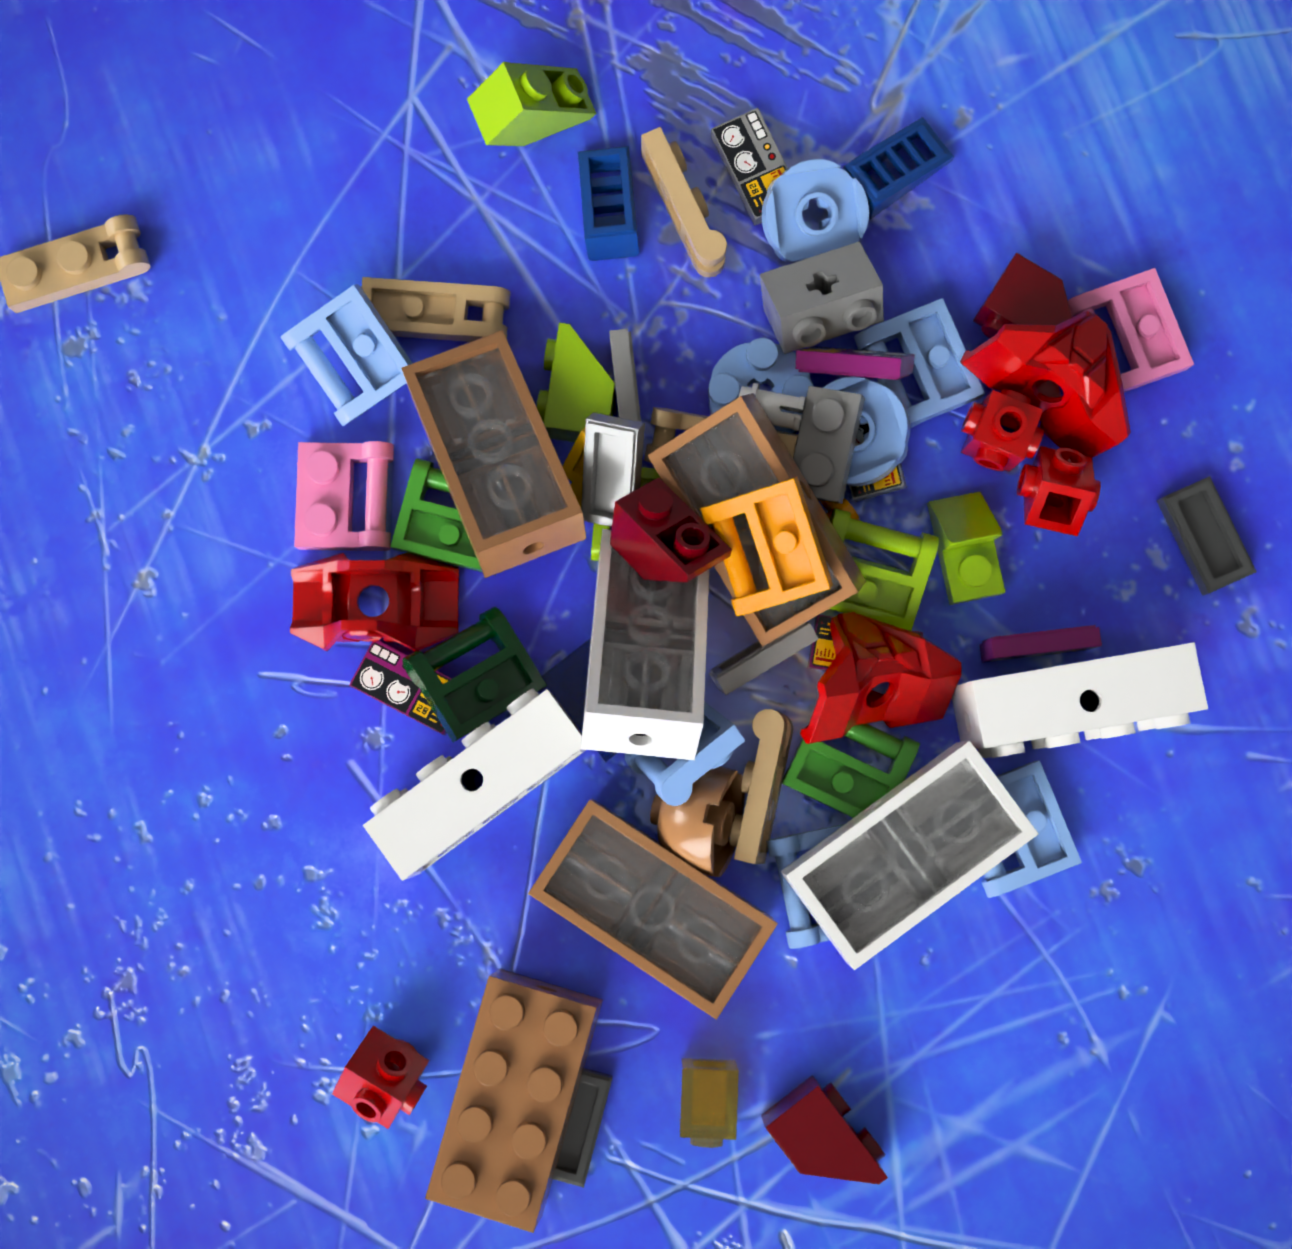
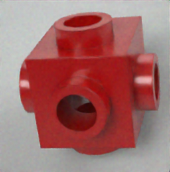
M1004 389L998 392L992 390L981 404L973 402L965 417L961 432L968 435L961 453L973 457L977 464L985 468L1010 472L1025 457L1032 459L1037 452L1044 435V429L1037 427L1043 409L1030 405L1031 399L1017 391ZM1001 425L1013 429L1014 432L1005 431Z
M1040 446L1033 465L1025 464L1023 466L1017 484V495L1024 498L1025 525L1078 536L1088 511L1092 512L1096 507L1100 495L1101 482L1094 478L1092 457L1084 456L1082 453L1071 448L1052 449Z
M372 1026L344 1067L332 1095L350 1105L353 1111L362 1119L369 1122H377L389 1129L400 1110L410 1116L423 1095L427 1085L419 1081L430 1060L420 1055L408 1042L394 1039L377 1027Z

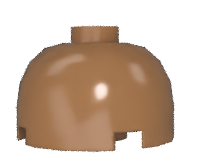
M718 767L706 772L692 784L690 798L681 805H668L656 794L650 812L651 824L657 825L660 845L698 871L713 877H721L728 868L735 851V847L730 845L731 828L737 814L743 815L745 793L741 790L743 775L737 773V770Z

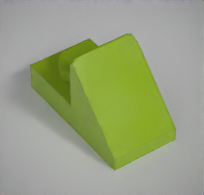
M981 492L929 501L927 506L934 536L939 537L937 551L949 605L1006 593L994 540L1002 536V530Z

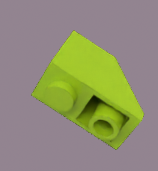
M503 62L467 98L486 145L526 146L588 121L597 114L588 95L587 85L577 68Z
M559 323L557 339H547L544 370L551 371L549 391L541 389L539 391L537 409L550 439L575 442L581 430L586 426V418L592 413L613 416L616 400L615 383L571 325Z

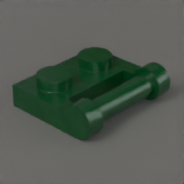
M492 607L479 616L480 621L422 653L416 650L402 660L408 676L420 688L453 743L482 724L507 711L508 705L530 689L534 688L538 692L547 686L506 617L497 607ZM490 639L496 643L500 650L499 652L442 684L435 673L436 670Z

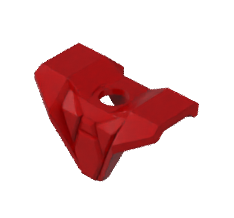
M1086 310L1058 325L1005 324L995 336L974 350L965 351L960 363L989 388L1000 391L1004 389L1017 391L1031 399L1030 405L1043 409L1040 418V428L1044 429V434L1060 448H1071L1082 453L1084 456L1093 458L1120 444L1131 433L1123 383L1112 334L1108 325L1095 313L1093 314ZM1059 386H1060V387L1062 388V390H1063V393H1064L1063 396H1061Z
M340 553L291 569L293 580V617L290 633L325 651H328L336 641L359 642L361 640L377 642L382 637L385 642H397L416 651L446 640L458 633L459 567L410 553H404L387 560H349L344 553ZM371 586L383 588L389 597V605L386 611L376 617L365 615L359 607L361 593Z
M855 612L841 613L832 618L829 627L836 658L818 681L819 698L809 725L801 729L800 735L806 744L842 738L853 726L884 721L889 728L943 719L962 675V665L956 657L917 633L856 614ZM889 682V687L885 694L872 690L880 683Z

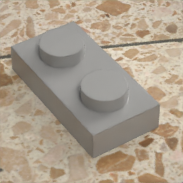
M814 386L808 387L793 460L817 500L843 504L865 401L862 394Z

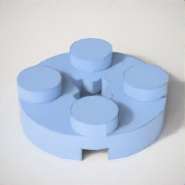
M825 159L803 161L786 169L778 178L770 183L762 206V225L766 239L773 247L779 259L795 263L856 243L859 239L863 238L869 221L868 199L859 181L856 178H852L847 171L839 168L841 167L840 165ZM811 199L816 200L818 208H826L828 212V218L821 220L819 223L820 230H813L810 222L803 221L802 211L808 209V201Z
M757 338L750 343L740 344L724 354L712 371L708 387L710 415L737 399L742 386L748 387L752 383H758L759 385L766 383L772 388L771 392L796 397H807L808 387L813 386L810 374L798 372L799 369H795L796 354L793 351L784 354L781 346L775 344L770 339ZM784 409L781 410L782 412H787V413H792V414L801 415V418H802V415H803V413H799V412H794V411H789V410H784ZM773 425L775 430L793 434L798 432L793 431L794 429Z
M845 377L824 386L823 388L862 394L865 398L860 424H869V432L864 435V442L854 448L847 485H869L888 476L898 464L903 462L908 452L910 421L900 399L886 386L863 377Z

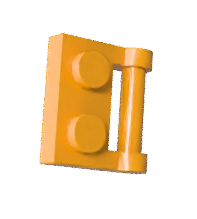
M798 476L700 508L704 522L711 524L713 531L732 549L731 556L723 561L735 594L731 602L736 616L749 614L822 592L833 586ZM742 513L746 515L769 584L768 588L756 589L733 516Z

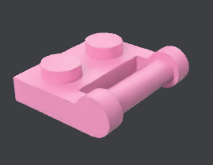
M1155 268L1082 293L1068 300L1072 317L1086 310L1094 314V310L1106 306L1131 367V371L1121 374L1124 393L1186 371L1194 365Z
M368 441L364 443L298 442L294 547L299 550L387 551L391 549V533L386 532L388 463L394 460V444L382 441ZM354 463H367L365 531L352 532Z

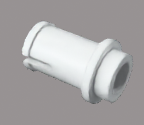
M753 383L752 388L741 387L739 397L754 393L772 425L799 431L802 420L801 415L782 412L781 410L803 413L806 397H796L760 390L758 383Z

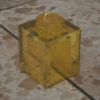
M681 1058L679 1133L682 1138H690L691 1145L714 1148L723 1146V1139L736 1140L739 1070L735 1060Z

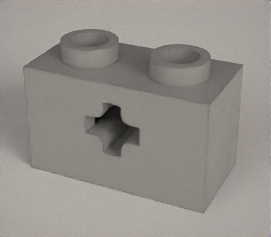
M860 241L760 274L763 309L784 354L804 347H811L819 342L853 331H860L884 321L883 284Z

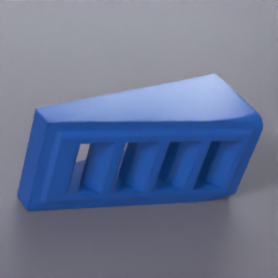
M922 117L853 159L843 167V170L847 171L852 178H856L863 186L868 199L869 219L871 220L949 164L954 156ZM918 136L934 155L928 161L912 142ZM903 148L917 165V168L911 170L897 151ZM888 158L902 177L895 180L882 162ZM872 169L886 185L881 190L868 175V172Z
M629 146L578 152L584 237L588 259L598 261L637 256L639 254V242ZM621 170V175L591 178V173ZM623 191V194L593 197V194ZM623 211L625 213L623 215L595 218V214L614 213Z

